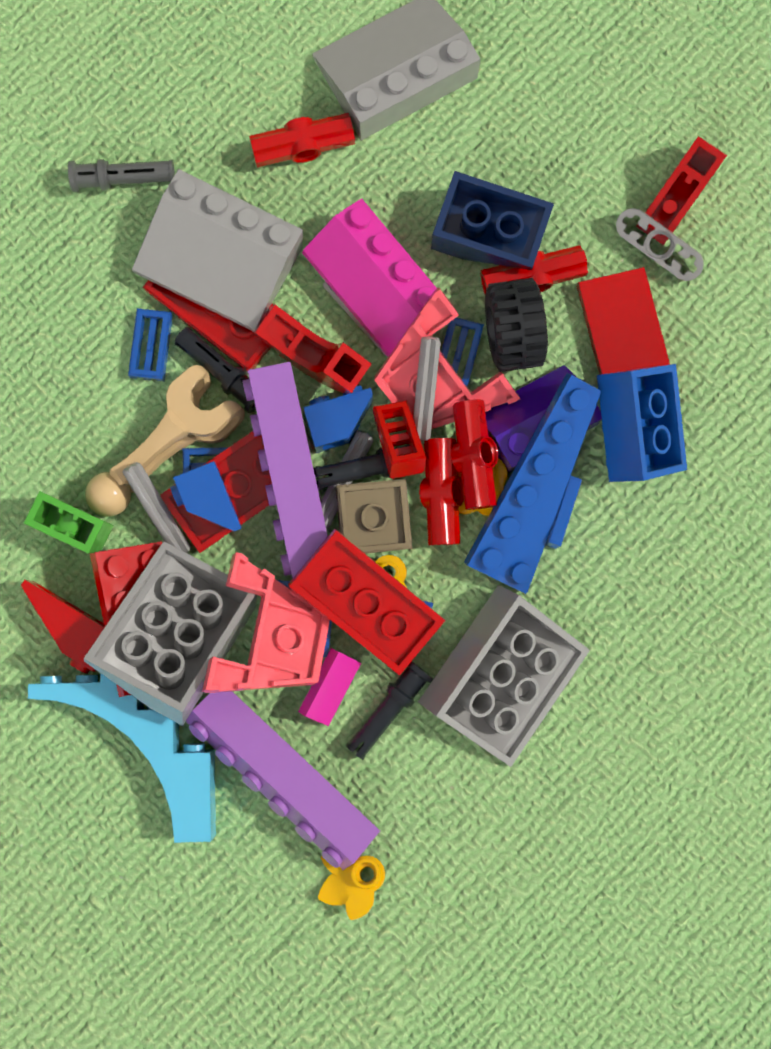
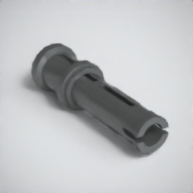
M98 159L97 163L76 164L75 161H68V178L72 192H79L80 188L100 187L101 191H105L111 188V185L170 182L175 175L173 160L109 164L104 159Z

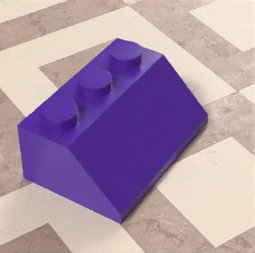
M565 365L516 390L520 397L518 401L511 404L504 403L492 407L491 410L485 412L488 437L494 440L498 449V458L506 466L507 473L514 471L565 375L569 373L575 376ZM596 405L587 431L602 421L601 410L598 405Z

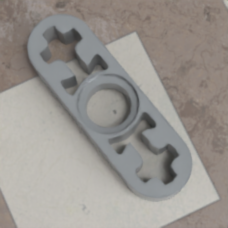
M637 208L625 210L619 215L616 222L618 234L674 276L684 281H690L701 274L704 260L700 252L652 217ZM635 215L639 216L641 219L638 224L645 230L648 229L649 224L655 227V230L650 232L645 238L644 245L637 241L643 236L635 230L630 232V234L625 231L627 224L624 222V219L626 217L633 218ZM657 234L666 235L670 240V248L664 254H656L650 248V241ZM676 244L683 247L678 252L683 258L687 259L690 255L696 258L694 265L697 267V270L695 272L688 270L685 274L680 271L682 264L675 258L671 265L665 261L674 252Z

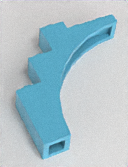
M101 673L99 682L98 675H76V682L62 683V676H40V683L28 684V699L58 701L83 708L109 721L134 742L149 760L163 786L171 811L174 843L211 842L215 838V749L205 750V743L184 744V750H179L178 723L152 710L148 706L147 709H144V703L132 695L119 697L116 684Z

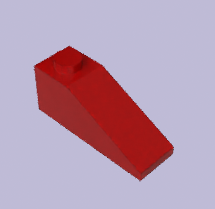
M698 136L645 213L673 233L727 157V154ZM639 224L636 225L638 229L647 235L655 230V227L649 224L647 230L643 229ZM657 234L653 237L663 246L669 239L663 234Z
M24 579L21 584L22 589L61 652L71 658L69 664L85 674H88L90 670L96 672V669L84 662V657L105 628L104 623L37 582Z

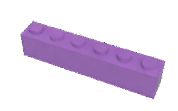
M291 362L248 370L249 379L242 381L247 401L254 400L257 412L255 415H250L254 437L262 435L264 449L258 450L262 472L269 470L272 484L266 485L265 488L269 506L277 505L279 519L273 520L277 541L284 540L287 554L280 555L284 576L292 575L293 579L326 540L328 535Z
M232 691L209 693L190 713L186 722L190 725L189 730L198 740L202 742L207 741L216 750L215 754L223 764L228 767L233 766L243 775V782L255 792L260 791L269 800L268 804L276 814L281 817L286 816L295 824V830L298 835L307 842H314L323 851V858L333 867H340L344 870L354 864L380 832L370 820Z

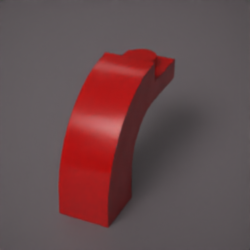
M275 304L253 333L277 351L281 358L291 362V365L316 381L342 393H352L371 366L368 360L344 342L335 344L321 338Z

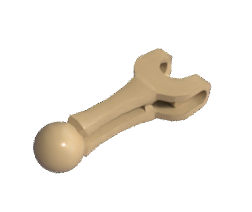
M200 365L191 366L169 385L166 394L167 412L149 437L127 458L112 467L110 472L99 473L89 481L85 491L88 506L96 514L105 517L116 516L122 513L128 507L131 493L134 492L123 475V470L127 466L138 462L143 466L147 475L150 476L163 462L182 448L196 441L209 444L222 442L244 420V409L234 401H224L212 410L199 409L200 399L210 387L211 379L204 367Z

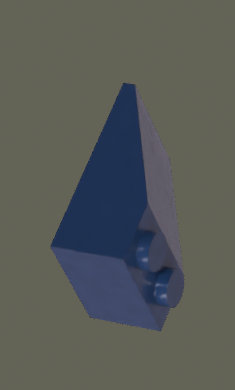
M454 171L432 234L431 249L462 260L532 270L554 203Z

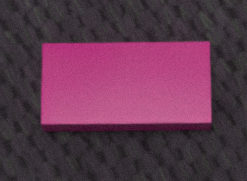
M331 648L321 666L318 683L311 685L298 712L305 717L329 726L361 662Z

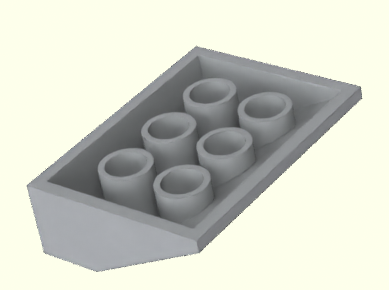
M413 0L312 53L316 64L343 111L349 113L352 126L360 140L371 136L476 80L480 65V57L464 30L436 0Z
M178 169L161 197L133 265L132 272L254 332L265 317L302 250L303 229Z
M163 541L84 657V662L152 710L183 726L203 694L202 689L209 659L213 656L221 659L226 657L255 610L257 595L227 587V574Z
M498 585L418 703L511 767L590 650L520 595Z

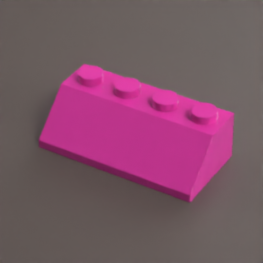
M362 198L336 214L302 251V254L387 357H389L432 293L437 289Z

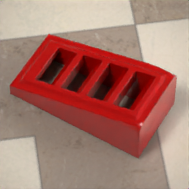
M407 400L374 406L373 415L390 478L395 479L424 472L426 455ZM397 417L403 418V420L391 423L385 422L386 419ZM406 430L405 433H400V434H395V435H390V434H389V433H393V432H398V431ZM404 444H409V445H410V446H407V447H402V448L394 449V446H399V445H404Z

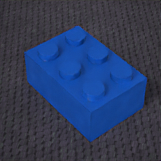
M676 364L597 375L598 389L601 390L599 400L609 482L645 481L687 470Z

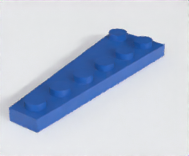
M567 373L499 496L497 506L493 507L464 561L467 566L525 594L528 592L601 390L572 374Z

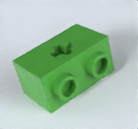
M39 491L24 521V524L88 554L102 551L114 526Z

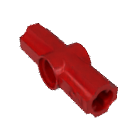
M349 113L314 121L309 117H298L288 121L284 128L249 136L257 168L287 160H292L296 163L310 162L318 158L321 152L355 145V136Z
M581 245L544 254V251H538L532 270L499 265L480 271L484 295L488 285L491 283L533 278L540 292L550 289L553 284L577 279L588 274L587 258Z
M475 399L456 402L453 405L457 443L452 447L451 460L454 468L461 473L465 510L486 509L497 506L492 467H495L498 462V449L494 440L488 437L484 400Z
M432 438L424 441L426 478H423L420 483L419 494L422 505L427 509L428 545L460 544L459 507L464 502L462 479L458 476V471L454 468L451 460V450L456 443L455 438Z

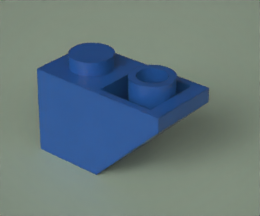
M356 386L352 393H343V396L330 399L329 396H321L309 401L310 406L303 407L317 453L350 444L373 402L371 388L363 390L362 386Z

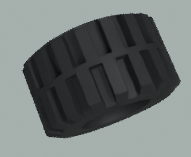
M533 278L489 284L485 293V319L490 352L495 366L499 372L543 366L547 356L548 334L544 303L538 285Z

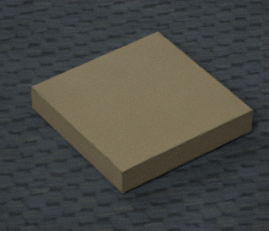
M406 479L335 486L339 531L364 553L413 549Z

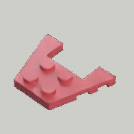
M440 287L432 293L374 377V381L391 403L407 400L412 417L414 413L422 337L432 336L459 316ZM440 352L431 429L455 422L453 405L456 402L475 399L484 400L486 412L491 410L492 407L504 403L511 404L520 399L518 393L502 372H498L471 392Z
M236 552L232 556L226 586L261 596L248 663L244 665L213 656L208 662L202 692L216 693L306 686L318 683L330 619L293 589H289L274 579L275 575L266 569H259L247 561L248 557Z

